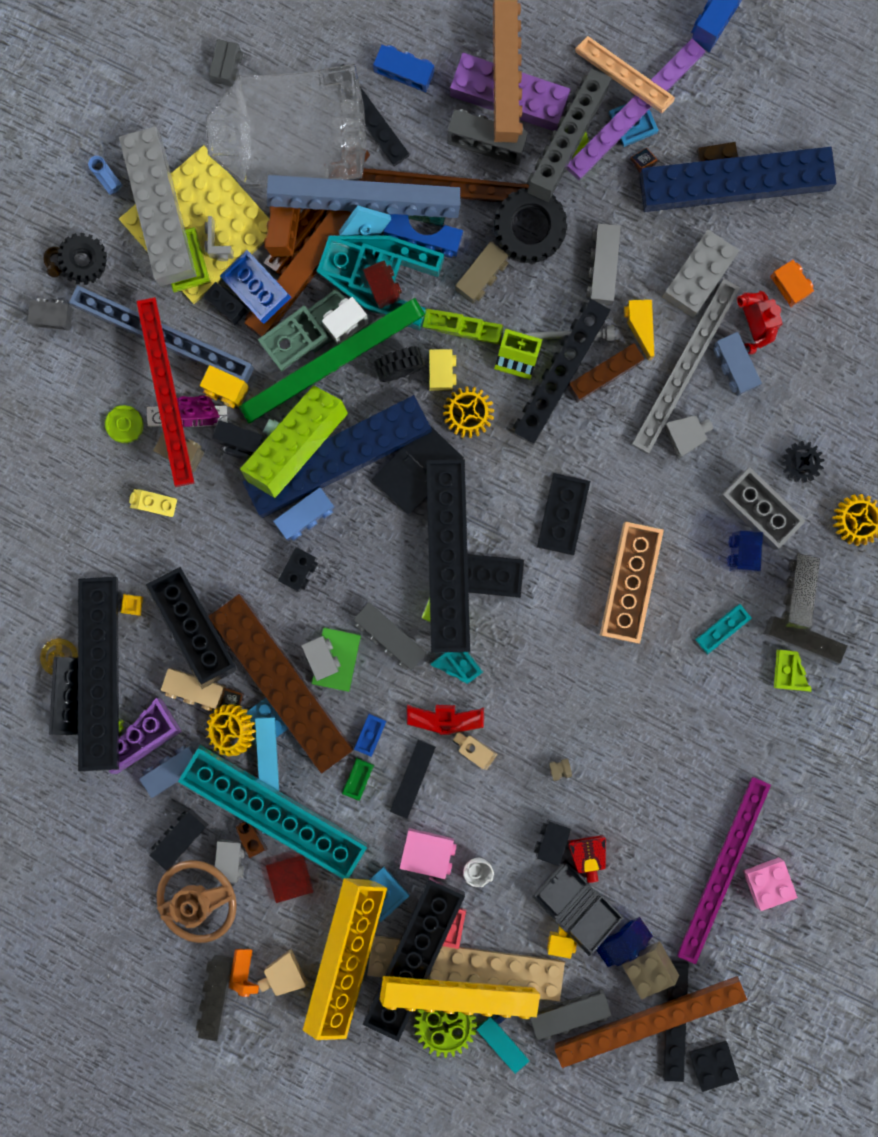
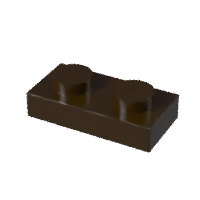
M736 142L697 149L699 162L738 157Z

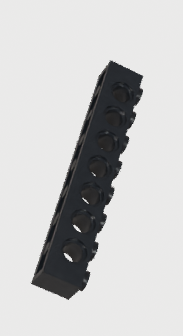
M590 299L588 303L584 302L579 311L582 313L579 320L574 319L570 326V329H572L569 336L565 335L560 344L563 348L560 353L556 352L551 360L553 365L550 370L546 368L541 379L544 381L541 386L537 385L532 393V396H534L532 402H527L523 408L524 416L521 420L518 418L513 426V429H515L514 435L532 445L535 444L611 309L593 299ZM586 317L593 318L594 324L592 326L585 325L584 319ZM582 334L585 340L578 343L575 341L574 336ZM568 350L575 353V357L571 360L567 359L564 355ZM563 367L566 373L563 376H558L555 373V369ZM547 384H554L556 391L548 393L545 389ZM544 400L547 406L545 409L540 410L536 407V402ZM528 417H535L537 424L535 426H528L526 423Z

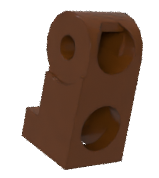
M245 821L236 825V830L249 858L268 849L260 837L257 828Z

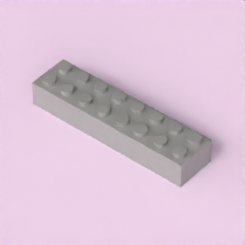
M156 127L120 136L119 140L155 281L161 287L196 277L185 227L159 131Z

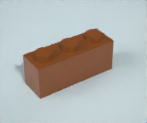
M270 206V220L267 222L268 232L267 238L264 239V247L271 257L293 256L301 208Z

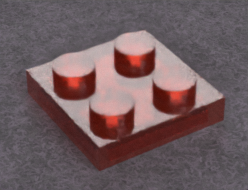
M303 855L266 865L276 903L314 892Z

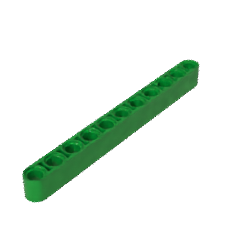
M413 298L240 405L239 409L248 424L425 316L417 299Z

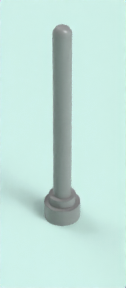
M614 326L602 328L596 338L602 337L606 341H614ZM572 331L531 332L524 334L549 340L563 339L565 335L569 336ZM576 334L574 339L585 337L582 334Z

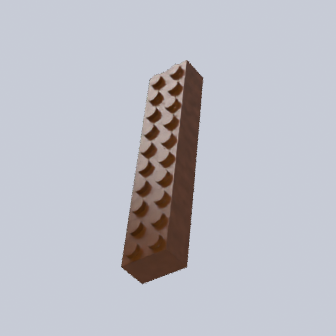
M238 594L208 616L321 774L354 750L242 594Z

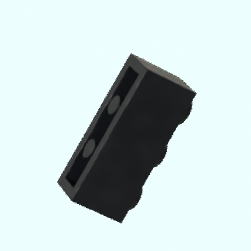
M192 809L188 812L184 811L177 818L179 821L175 827L171 825L164 833L166 837L162 841L158 840L151 847L153 851L149 856L166 871L209 825Z

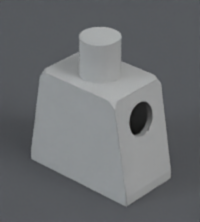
M691 416L668 422L664 425V429L679 459L707 440L705 433L713 430V425L709 419L699 422L697 416Z

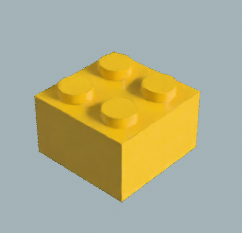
M209 365L200 384L206 396L215 401L219 398L224 405L233 409L235 406L239 408L242 405L250 388L245 381Z

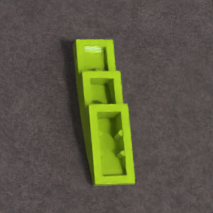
M426 309L423 328L498 345H500L504 328L502 324L484 322L482 319L464 317L463 314Z

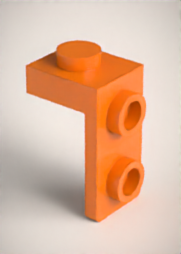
M249 948L235 949L228 987L238 992V995L242 997L258 994L259 985L248 981L252 950Z

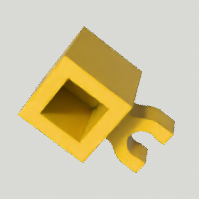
M559 926L558 933L550 931L547 953L548 955L571 959L572 953L575 954L577 943Z

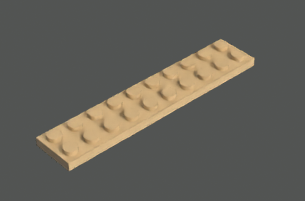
M374 936L367 976L383 978L398 946L399 938ZM442 946L428 979L535 987L540 993V999L560 1001L565 962L562 960L459 947V949Z

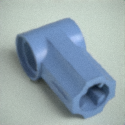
M93 156L89 159L88 166L108 194L111 195L119 191L123 185L105 160L100 156ZM96 164H103L100 170L94 169Z

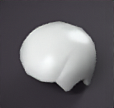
M474 858L464 866L463 876L472 887H484L488 882H492L494 871L491 864L485 859Z

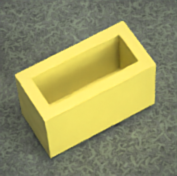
M452 349L429 350L430 391H453V385H456V374H453V367H456V355H452Z

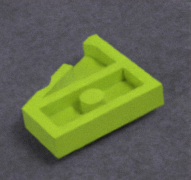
M777 650L774 688L811 692L812 688L807 683L806 672L801 665L799 653L797 651Z

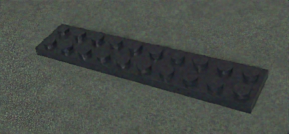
M465 459L426 460L431 653L470 652Z
M116 576L78 579L79 772L119 770L118 577Z

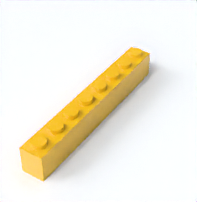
M383 976L380 1001L383 1007L389 1010L404 1008L407 1011H416V1009H423L430 1013L438 1010L447 1014H454V1012H462L465 1015L481 1013V1015L487 1017L495 1014L504 1018L518 1016L522 1019L537 1017L540 993L535 987Z

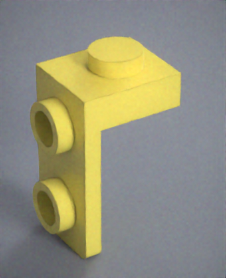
M134 489V492L130 495L129 503L132 509L173 517L177 499Z

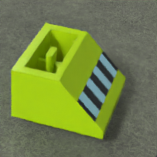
M505 329L494 370L531 380L543 339Z

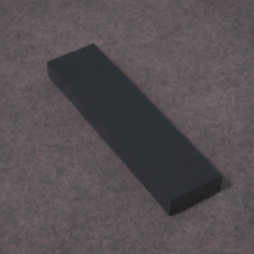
M418 739L390 809L391 813L408 819L436 746Z

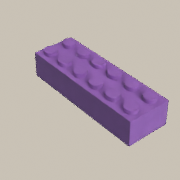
M462 53L450 87V96L494 111L493 63ZM522 73V81L519 83V88H522V100H519V105H522V118H519V120L551 131H557L558 123L569 98L570 88Z

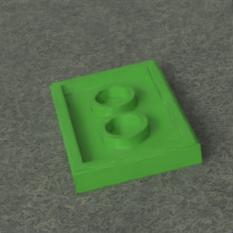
M323 628L322 636H325V639H330L333 649H331L333 657H338L341 667H338L339 672L319 681L313 675L312 684L350 692L361 635Z

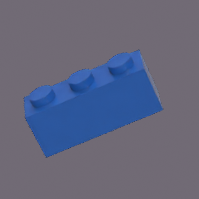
M381 44L373 64L374 73L425 93L434 75V65L427 59L420 60L415 58L409 52L397 51L391 45L385 46Z

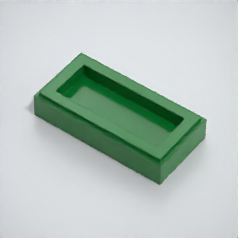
M356 758L342 794L360 801L374 764Z

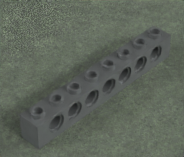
M591 69L588 75L583 76L580 83L581 88L576 89L573 95V103L569 102L565 111L566 116H562L558 123V131L554 130L550 138L551 144H547L542 153L543 159H538L535 166L536 172L534 174L531 173L527 180L529 185L528 194L546 202L550 201L603 101L612 77L594 69Z

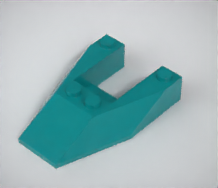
M329 236L317 273L350 298L353 297L365 309L384 317L407 302L390 296L400 266L402 265L438 277L444 262V254L392 236ZM421 307L424 313L426 314V308ZM425 316L407 327L420 331Z

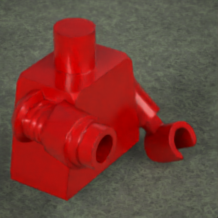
M763 291L758 293L745 292L737 297V303L739 307H743L754 342L756 341V343L744 344L745 348L750 347L748 355L755 354L758 347L761 349L772 343L776 339L778 329L783 323L780 316V306L776 304L774 299L769 300Z

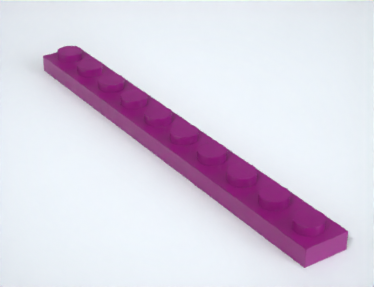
M754 777L751 778L679 948L678 957L693 964L697 963L771 784Z

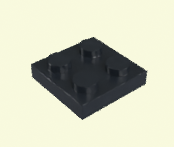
M727 1041L689 1052L702 1092L739 1081Z

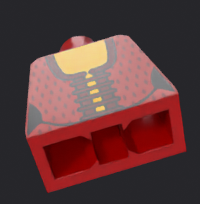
M600 835L568 840L567 843L577 872H586L587 883L598 882L597 871L606 868L605 836Z

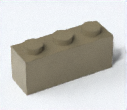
M490 241L456 284L455 290L472 304L476 300L480 301L486 293L484 291L488 285L491 287L497 279V273L499 271L503 272L508 266L509 255Z

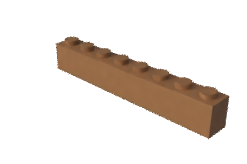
M517 0L493 1L494 142L517 143L518 136L522 135L523 124L519 123V118H522V105H519V100H522V88H519V83L522 81V71H518V66H521L522 55L518 54V49H521V37H518V32L521 31V20H518V15L521 13V3H518Z

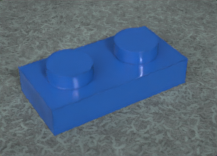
M369 714L354 750L372 757L387 721Z

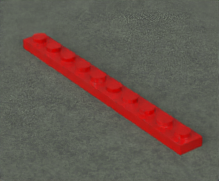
M156 297L138 300L136 302L174 486L176 488L195 484Z

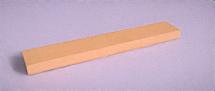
M589 36L575 48V53L609 77H612L613 80L661 114L674 102L675 97Z

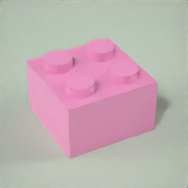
M778 857L743 870L755 906L760 911L798 898L785 862Z

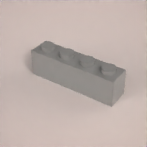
M598 224L596 230L593 229L592 241H595V246L591 248L590 260H593V267H589L588 278H591V286L588 285L587 297L604 305H612L614 302L620 225Z

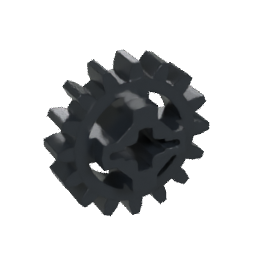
M803 441L799 442L798 445L796 443L792 444V449L787 448L785 450L788 454L782 455V458L786 460L781 463L782 466H786L783 472L790 473L788 479L795 477L794 482L796 483L800 479L802 483H806L807 478L809 481H813L814 476L818 477L820 475L818 470L824 469L820 463L825 460L819 457L823 453H817L818 446L816 445L812 448L811 442H808L806 445H804ZM798 450H805V451H807V452L801 454L800 452H797V451H798ZM807 457L804 462L805 465L799 467L801 465L800 463L802 462L801 459ZM805 471L806 473L808 472L809 474L802 475V474H799V472Z

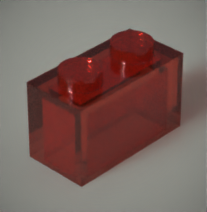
M384 260L363 269L379 309L400 300L399 294L402 291L398 282L394 283L392 279L394 272L391 265L387 266Z

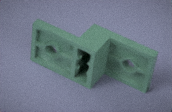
M337 288L308 310L305 306L301 307L258 339L281 372L310 350L316 353L333 340L325 330L322 320L328 311L336 310L339 307L338 304L345 299ZM282 340H289V348H280V342Z

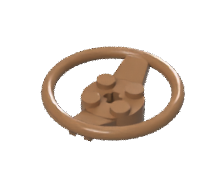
M188 860L173 865L162 876L157 888V909L161 915V920L164 921L173 933L190 942L206 943L220 938L229 930L236 915V896L229 880L220 870L206 862ZM197 868L212 874L222 884L220 887L207 890L201 885H189L179 890L172 900L167 902L164 900L168 881L174 874L183 869ZM229 902L228 915L225 922L213 933L206 935L191 934L174 923V921L176 923L179 921L182 925H185V928H195L204 922L214 909Z

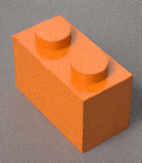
M794 260L783 265L770 276L790 307H793L814 292L812 282L805 278L802 273V267L799 263H795Z

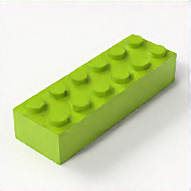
M313 385L240 468L247 482L276 498L346 417L348 412L342 400Z

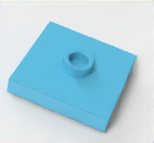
M357 205L339 230V235L379 236L391 221V217L389 214Z

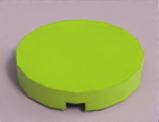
M127 405L113 408L105 420V429L108 435L116 442L124 444L138 439L144 427L141 414L133 407Z

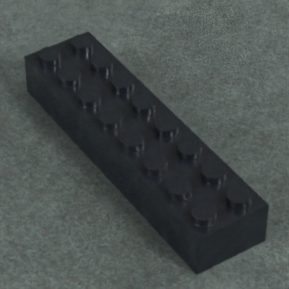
M429 876L384 976L428 979L465 898L464 891ZM381 980L364 1017L363 1025L399 1042L412 1011H407L404 1008L389 1010L383 1007L380 1001Z

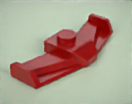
M407 704V725L437 732L440 735H451L452 733L484 728V707L456 713L455 705H436L435 712H431Z

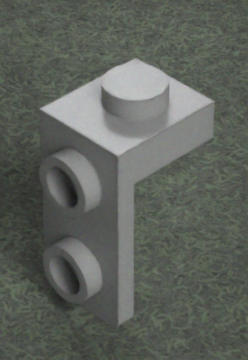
M208 216V222H205V233L208 234V241H205V252L208 253L211 259H217L218 261L233 259L234 251L231 246H215V221L212 216Z

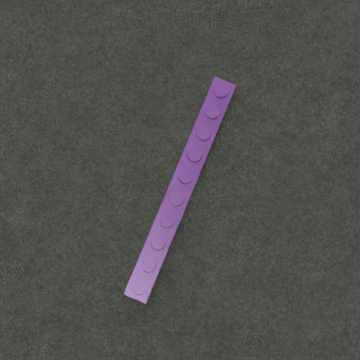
M691 39L651 81L665 91H668L706 51L696 41ZM635 95L570 161L566 169L576 179L580 180L652 107Z

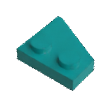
M469 652L444 653L431 663L432 667L438 668L466 684L483 673V670Z

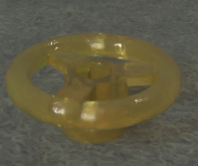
M57 638L44 645L40 653V663L48 674L53 675V669L50 666L53 665L54 657L57 654L60 657H65L62 652V645L70 649L72 657H78V652L70 641ZM53 645H56V650H53L49 653L48 661H46V653L48 649Z

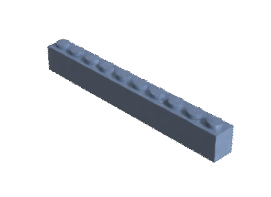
M268 175L267 206L353 212L358 205L386 214L458 218L460 187Z
M77 285L69 302L72 306L144 339L138 312ZM162 324L167 350L206 368L211 365L245 381L246 384L248 383L254 370L252 364Z

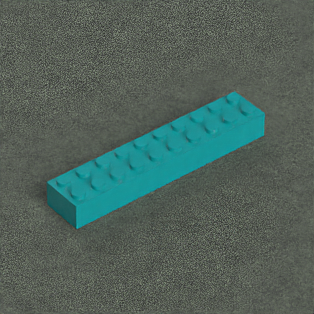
M202 745L198 747L178 780L180 784L342 879L351 876L367 849L365 841Z

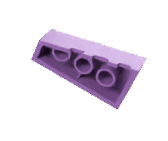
M156 698L149 708L144 710L134 724L130 725L119 738V770H109L111 774L120 773L182 732L162 699Z

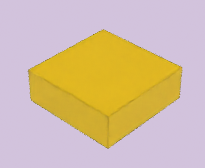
M123 594L120 613L141 616L143 597Z

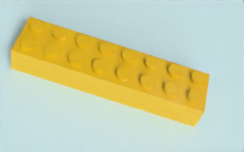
M343 879L303 1026V1031L316 1040L347 1038L387 887L376 881Z

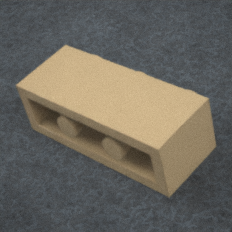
M168 668L161 691L166 692L165 696L176 699L178 696L184 698L183 702L194 705L196 702L202 704L201 708L212 711L213 708H219L226 686L213 683L201 689L194 675Z

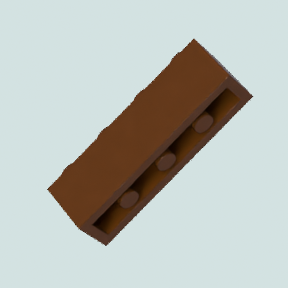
M635 343L569 383L567 388L576 402L579 403L640 365L644 361V357Z

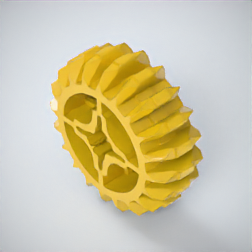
M466 386L464 393L461 388H458L459 395L457 396L455 392H452L451 395L454 399L447 398L446 401L450 405L444 404L443 406L444 409L449 410L443 412V416L449 417L444 422L445 424L452 423L448 429L452 430L455 427V435L462 431V438L465 437V432L469 433V438H472V432H475V435L478 437L480 435L479 429L485 433L484 425L487 427L491 426V423L487 420L494 419V416L489 415L494 413V409L488 407L492 406L493 402H486L489 398L488 395H485L483 398L481 397L483 390L476 394V387H473L472 392H469V387ZM464 398H473L469 404L458 403V401ZM478 402L484 408V418L475 410ZM454 407L462 414L459 423L453 417ZM472 407V413H474V415L469 414L465 418V412H463V410L468 411ZM469 420L479 422L476 426L464 427Z
M855 494L851 495L850 499L848 497L844 498V503H838L840 509L834 510L838 516L832 517L833 520H837L833 527H839L836 534H843L841 540L848 538L847 544H852L854 541L855 546H859L860 542L864 546L868 542L873 543L874 537L878 538V507L875 506L877 500L870 502L871 496H867L864 499L863 494L858 495V498ZM861 505V508L856 513L847 512L851 506ZM868 511L871 513L872 520L868 518ZM860 516L863 523L858 524L856 517ZM845 519L850 522V530L846 525ZM862 527L871 528L869 532L863 536L856 535Z
M228 704L216 708L214 713L209 715L211 718L207 721L209 727L205 730L209 731V735L206 737L211 739L209 745H215L213 751H219V755H226L228 757L238 756L252 746L250 741L255 739L252 733H255L256 730L252 729L255 723L250 721L252 716L247 715L248 710L242 709V706ZM229 715V719H227L226 722L223 723L225 717ZM236 738H239L237 743L235 745H232V742L235 741Z

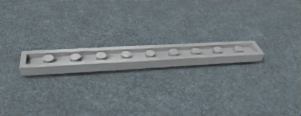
M725 279L722 280L634 439L632 446L647 454L650 453L740 287Z

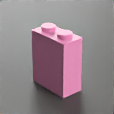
M409 828L400 869L445 879L446 874L450 875L452 863H449L450 856H454L457 844H453L454 838Z

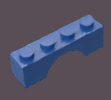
M389 214L391 221L384 229V236H392L441 252L445 257H457L463 237V230L444 225L435 234L422 235L411 227L408 215Z

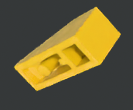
M629 300L627 306H624V318H627V324L646 358L652 360L654 358L652 300Z

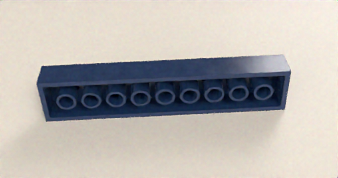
M832 146L642 168L639 175L644 212L831 191L837 184Z
M415 395L326 439L276 498L247 482V480L243 481V484L259 516L265 518L310 495L318 488L322 489L403 448L405 445L432 432V428Z

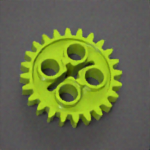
M418 1009L420 1014L415 1015V1019L418 1022L414 1023V1027L419 1029L415 1031V1035H421L418 1038V1043L424 1041L423 1049L428 1046L430 1047L429 1054L435 1050L437 1051V1057H439L441 1052L444 1053L445 1058H447L448 1052L455 1057L456 1050L462 1054V1046L466 1049L469 1048L467 1041L473 1042V1038L470 1035H476V1030L472 1029L477 1027V1022L472 1021L476 1019V1014L465 1015L462 1012H458L455 1016H449L443 1011L435 1010V1012L430 1013L423 1009ZM431 1014H436L439 1019L433 1022L428 1017ZM444 1021L448 1024V1028H445L443 1025ZM455 1028H461L463 1032L460 1035H454L452 1031ZM436 1033H441L444 1038L438 1041L433 1036Z

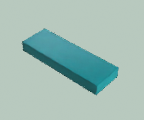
M738 604L698 636L695 641L708 655L750 621L752 617L741 604Z
M492 1016L488 1017L476 1028L479 1034L515 1074L530 1061L502 1027L496 1024Z

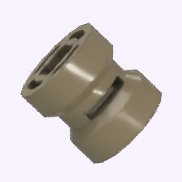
M568 758L562 759L558 763H549L553 781H558L562 777H572Z

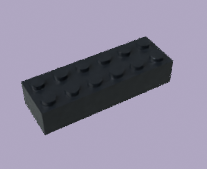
M181 567L146 584L149 595L201 689L236 671V665Z

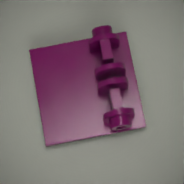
M182 396L177 398L183 427H191L192 425L196 427L198 422L199 426H212L218 422L220 416L212 399L208 396Z

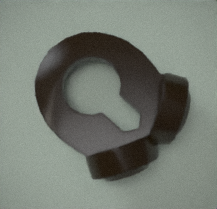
M55 246L45 251L43 260L47 267V274L57 278L62 273V270H59L58 266H55V263L50 261L51 256L58 254L60 249Z

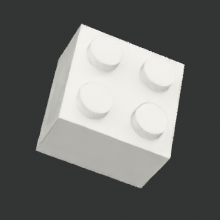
M353 297L350 299L345 298L338 304L339 307L336 310H330L323 316V326L337 345L353 336L369 323L367 314Z

